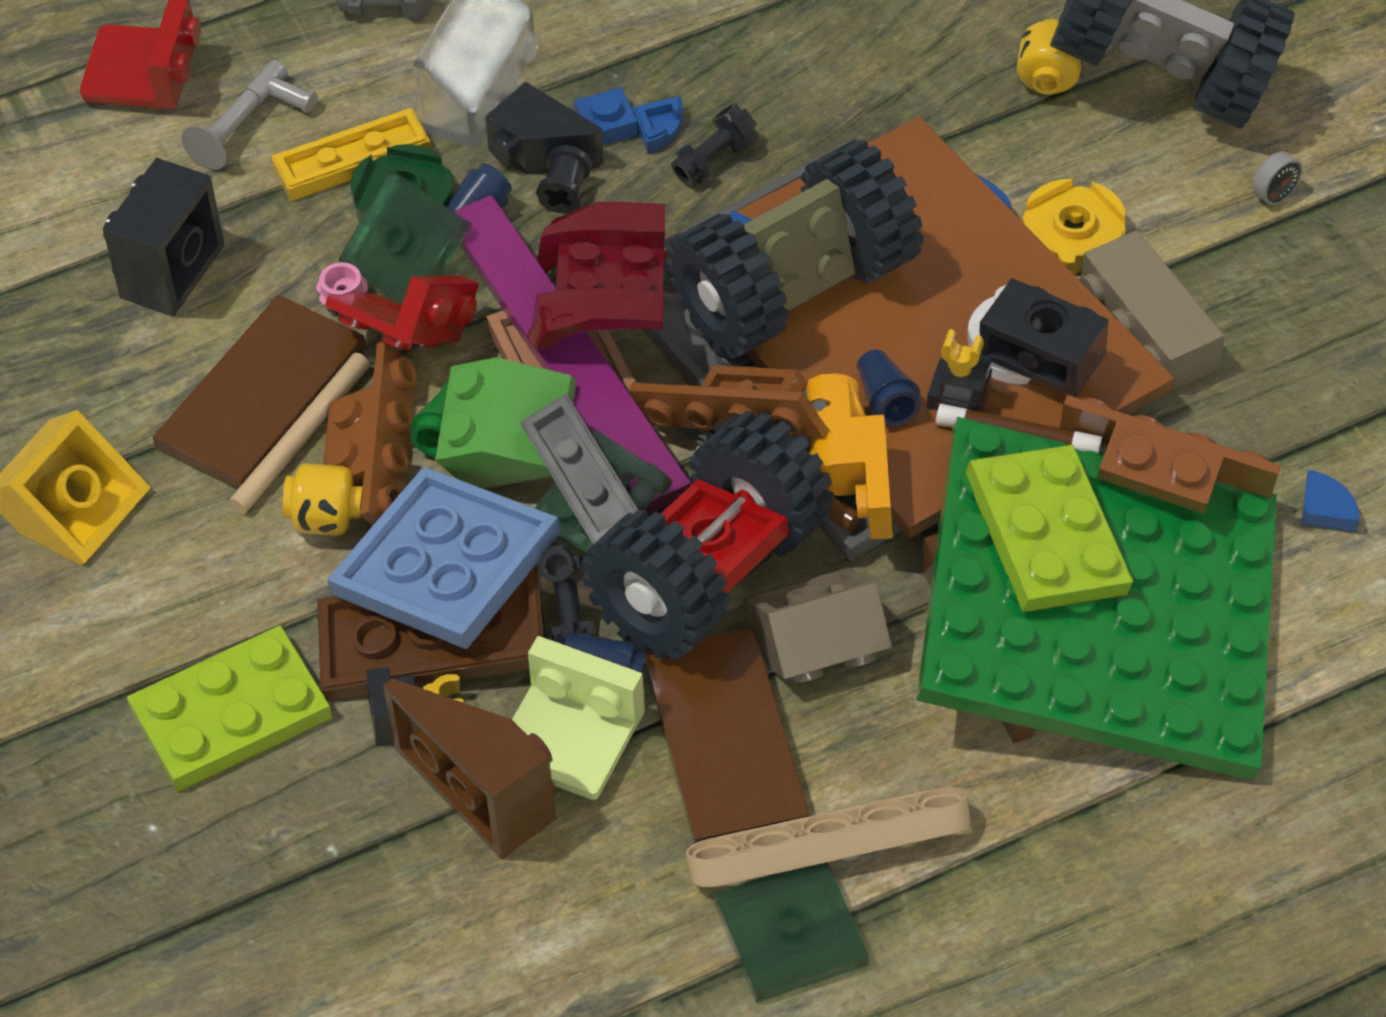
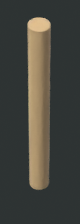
M353 353L228 500L230 507L235 512L245 515L328 417L330 402L346 396L369 369L370 363L366 357L360 353Z

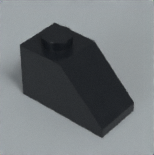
M526 81L485 116L488 150L500 162L509 163L525 174L548 172L549 169L546 162L551 149L560 145L574 146L583 150L592 161V169L598 168L604 163L602 128Z

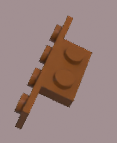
M384 341L377 343L373 385L330 402L323 465L347 467L352 472L354 486H363L360 516L372 526L407 486V475L410 467L411 422L414 418L415 385L418 379L417 368L407 357L401 355L392 345Z
M713 365L701 386L632 382L628 389V392L639 405L648 422L660 428L680 427L695 428L702 431L718 430L734 415L738 414L740 416L745 411H753L756 418L761 413L771 415L773 425L775 426L781 421L791 426L789 434L792 437L800 435L824 437L828 430L803 393L807 386L806 380L799 370Z
M1067 395L1063 405L1060 428L1102 436V443L1108 445L1099 468L1098 479L1205 514L1216 481L1271 499L1281 465L1270 462L1267 457L1258 452L1250 450L1239 452L1216 444L1213 439L1200 433L1185 434L1164 427L1159 421L1149 416H1130L1112 410L1104 402L1094 398L1079 399Z

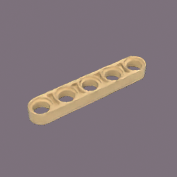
M955 787L936 788L699 841L686 850L690 881L700 887L722 886L954 834L966 829L971 824L967 793Z

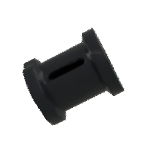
M569 145L556 146L548 154L546 162L549 170L546 178L540 181L536 195L538 196L539 203L546 209L555 213H570L577 210L580 206L582 196L579 190L582 181L588 178L591 172L592 161L588 154L577 147Z

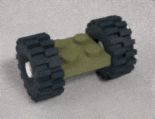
M856 139L805 167L806 171L801 176V180L805 185L801 187L802 193L745 224H742L739 220L733 222L731 215L726 213L723 215L720 213L669 241L670 245L666 247V254L670 259L666 263L668 271L674 274V278L671 279L674 290L679 291L682 297L679 302L683 310L688 309L692 316L690 321L695 329L700 328L703 331V339L709 345L715 343L718 353L722 356L727 353L728 358L731 359L740 357L785 331L788 326L785 321L789 319V310L850 276L855 280L861 278L863 283H869L904 265L920 254L922 249L919 246L924 242V235L918 231L919 228L923 227L921 217L914 214L913 211L917 204L913 196L907 195L904 189L907 183L902 175L897 177L893 172L895 165L889 158L881 159V150L874 145L868 147V143L865 140L857 142Z

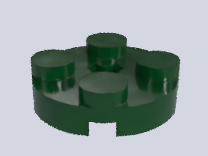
M402 144L387 147V155L380 156L373 161L372 154L363 159L355 168L350 183L352 201L359 223L366 228H374L390 234H410L415 237H424L434 232L436 222L445 213V209L454 196L453 176L450 169L448 170L442 165V158L428 148ZM403 185L411 186V191L398 194L392 192V190H400Z

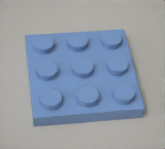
M423 466L330 575L327 582L334 596L468 649L562 531L556 516Z

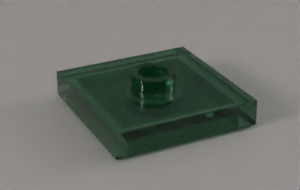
M389 171L338 260L354 265L360 271L361 276L400 303H403L412 276H442L472 222L401 175Z
M828 862L772 874L714 893L715 907L756 1003L869 965V954Z

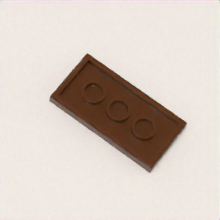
M278 294L153 436L155 448L238 489L353 353H361L366 347L364 335Z
M537 564L468 649L459 647L337 596L317 599L320 691L327 702L367 696L366 670L389 667L391 678L414 675L417 687L432 684L437 678L446 674H456L460 677V681L530 670L528 652L537 636L546 638L541 577Z
M754 628L705 637L679 659L672 660L668 655L663 660L655 658L652 649L646 652L644 664L693 843L809 817Z

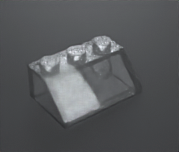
M451 0L414 61L421 125L427 135L475 148L479 147L487 133L485 116L518 88L520 73L526 62L534 60L538 51L539 34L534 33L533 11L522 0Z

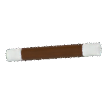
M940 404L937 411L936 425L953 428L956 418L961 417L1059 441L1066 445H1073L1074 448L1081 451L1099 453L1101 449L1102 436Z

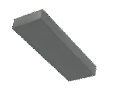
M567 393L520 422L592 544L598 541L626 514L631 512L633 515L639 510Z

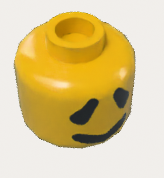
M1046 19L1029 26L1022 34L1016 66L1019 79L1028 88L1041 94L1062 93L1071 89L1080 78L1082 60L1050 46L1059 22L1058 19Z
M302 464L297 468L294 476H286L282 500L283 519H291L292 526L298 533L342 536L348 531L351 518H362L360 516L363 486H354L352 472L347 467Z

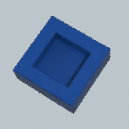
M622 87L574 100L575 112L602 128L603 145L638 135V121Z

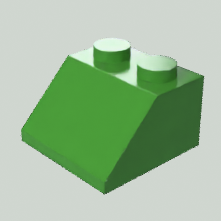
M498 357L451 366L435 460L456 479L482 489L552 477L520 422L565 393L573 402L576 380L568 374Z

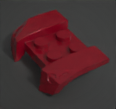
M596 202L557 217L551 221L549 226L544 228L540 237L537 261L545 273H548L557 266L556 291L536 295L532 326L527 335L529 341L536 349L550 350L563 339L586 331L663 329L665 204Z

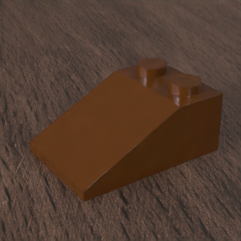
M394 678L383 684L393 744L396 751L501 860L556 820L553 796L556 793V788L551 778L550 763L553 761L549 748L535 733L527 735L512 719Z

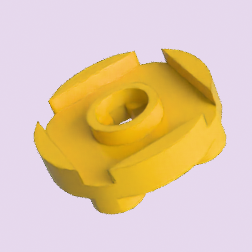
M1074 179L1055 180L1039 187L1030 195L1026 203V211L1022 217V222L1074 275H1077L1082 270L1083 254L1125 235V208L1121 200L1111 190L1101 184L1090 181V188L1073 186ZM1070 220L1074 224L1080 222L1085 224L1082 228L1072 229L1066 227L1064 221Z

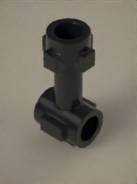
M737 103L728 105L712 118V122L718 129L695 150L689 144L684 145L676 152L678 157L671 162V168L682 183L687 186H692L695 182L702 183L711 175L706 166L728 147L736 154L747 149L757 141L759 135L754 129L757 124L746 108L740 109Z
M563 544L551 546L538 564L540 577L554 582L561 625L550 630L552 641L562 645L568 631L578 635L596 636L594 621H583L577 589V583L582 579L584 571H586L581 568L582 559L584 558L571 553L568 546Z

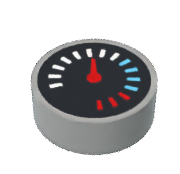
M1284 151L1270 155L1261 163L1254 175L1252 183L1253 192L1270 205L1281 203L1292 194L1299 184L1303 172L1302 164Z

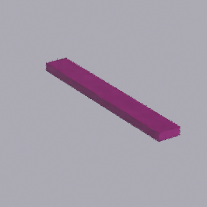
M488 196L446 214L447 228L541 367L571 375L576 380L573 404L639 510H646L648 514H651L672 504L691 486V482L587 332L569 336L550 350L536 349L529 341L527 335L532 326L536 295L556 291V287L493 196Z

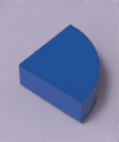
M681 96L632 107L638 121V133L647 154L666 147L680 132L683 123Z
M1308 470L1301 525L1357 532L1359 511L1351 493L1334 478L1317 471Z

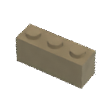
M1138 230L1083 254L1082 273L1079 281L1175 378L1173 390L1220 369L1224 334Z

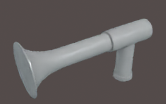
M271 60L243 90L242 95L214 124L206 129L196 126L185 129L181 138L183 147L187 154L202 167L211 170L221 169L227 160L226 151L223 147L225 141L255 107L260 106L269 95L296 106L305 113H310L317 103V93L306 91L283 81L288 75L286 67L277 60Z

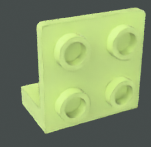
M537 636L528 652L531 687L512 720L527 735L531 733L538 735L549 748L553 761L550 763L551 778L556 787L591 800H596L600 796L645 713L643 674Z

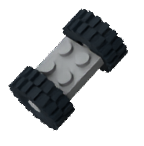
M1067 0L1058 20L1059 22L1050 46L1094 66H1098L1100 60L1105 55L1107 47L1111 44L1118 47L1122 53L1131 58L1146 59L1166 68L1171 75L1177 78L1192 79L1200 82L1201 86L1195 97L1194 109L1242 129L1251 118L1252 112L1257 108L1260 97L1265 93L1270 77L1275 72L1279 57L1286 46L1285 42L1290 35L1295 12L1269 0H1240L1239 4L1234 8L1231 18L1226 20L1182 0Z

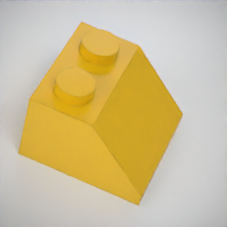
M78 410L49 419L0 473V514L18 533L81 565L87 562L151 487Z

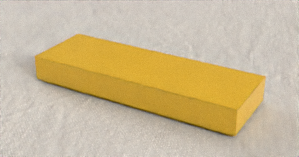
M411 107L271 156L273 169L291 202L351 181L355 168L363 159L371 154L372 161L380 156L387 155V147L409 144L431 150V143Z

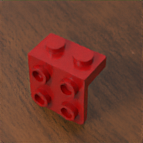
M168 0L159 28L112 24L100 27L79 88L82 100L92 103L176 109L183 84L187 82L189 77L190 61L194 48L198 46L201 35L199 17H193L190 0Z
M412 276L402 305L377 294H329L325 306L339 312L338 320L348 326L362 330H368L370 326L383 332L381 340L394 347L411 350L413 344H418L436 349L438 343L460 342L464 327L472 320L477 306L475 296L480 283L464 276Z

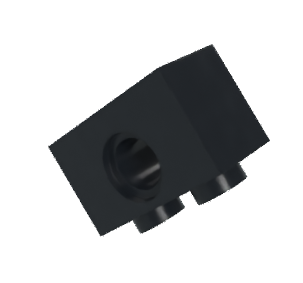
M1011 278L980 321L979 335L982 336L984 341L981 354L992 356V362L1063 394L1077 397L1106 355L1109 319L1098 315L1090 308L1079 307L1053 296L1043 288L1030 286Z

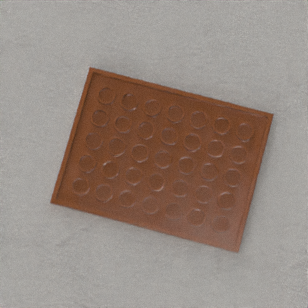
M920 116L868 142V147L874 145L881 150L882 160L890 159L895 165L893 170L897 177L902 175L907 183V186L904 187L907 195L914 197L917 207L913 211L914 214L921 217L923 227L918 229L924 235V242L919 246L922 249L920 254L904 265L869 283H863L861 278L855 280L850 276L789 310V319L785 321L788 325L786 330L746 353L758 368L799 370L807 383L809 379L820 374L837 373L854 378L859 383V394L866 416L872 415L870 414L860 374L857 370L858 360L866 352L875 349L884 351L918 385L920 389V408L916 416L900 426L885 425L891 517L909 539L940 522L952 428L936 425L938 410L927 408V395L939 358L943 359L941 350L947 332L953 329L956 342L962 346L969 347L967 338L968 324L973 312L985 300L994 297L996 290L1006 285L1011 278L1030 286L1043 288L1053 296L1079 307L1090 308L1098 315L1109 319L1106 355L1076 398H1094L1104 402L1112 410L1130 415L1172 391L1175 379ZM799 178L736 212L753 220L802 193L801 187L805 184ZM665 247V248H664V261L666 262V261L669 260L670 258H669L668 255L666 254V247ZM992 377V383L982 412L1060 428L1063 405L1067 395L1034 380H1029L1028 384H1010Z

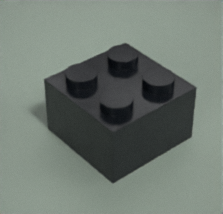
M156 157L146 172L135 179L129 195L118 210L109 214L104 224L103 237L106 240L112 272L121 299L172 317L176 315L225 246L210 175Z

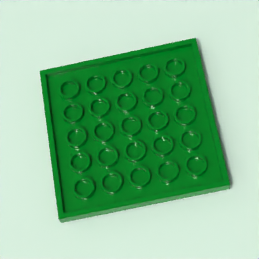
M957 417L951 431L916 701L1254 781L1261 770L1277 494L1272 493L1271 499L1216 481L1205 514L1098 479L1099 468L1105 452L1081 451L1075 448L1133 580V584L1127 595L1022 612L1011 580L1006 574L989 533V527L974 497V491L967 477L966 470L970 460L1068 445L1059 441Z

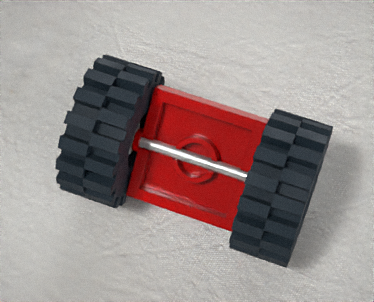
M745 411L740 416L738 414L734 415L693 453L695 456L690 460L689 468L695 471L690 476L691 486L661 514L654 512L650 517L646 510H637L633 515L631 512L626 514L585 552L587 556L582 559L581 568L587 572L582 576L584 586L593 588V592L588 597L593 606L601 605L605 612L600 616L607 625L613 622L619 628L617 635L625 642L631 637L636 641L637 650L646 653L652 649L654 657L663 660L668 655L672 660L679 659L683 654L686 655L725 617L728 610L724 607L729 604L728 593L765 557H770L774 552L777 557H782L792 552L830 515L832 508L829 506L834 502V492L827 490L832 484L829 473H821L818 468L823 464V461L818 453L810 455L805 449L809 442L802 435L795 439L789 434L791 426L783 421L775 426L772 422V416L761 413L757 418L753 411Z

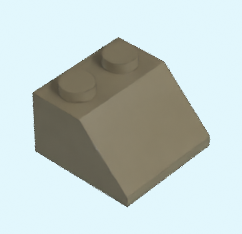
M848 567L743 597L745 610L770 669L783 679L790 678L792 683H802L817 679L824 675V667L841 662L844 663L845 667H856L871 663L877 659L876 652L892 648L876 582Z

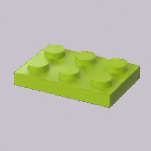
M1073 445L970 460L966 475L974 491V497L981 514L989 527V533L1006 574L1009 576L1016 592L1022 612L1128 594L1133 580Z
M281 625L126 697L130 711L176 792L332 719L330 705Z

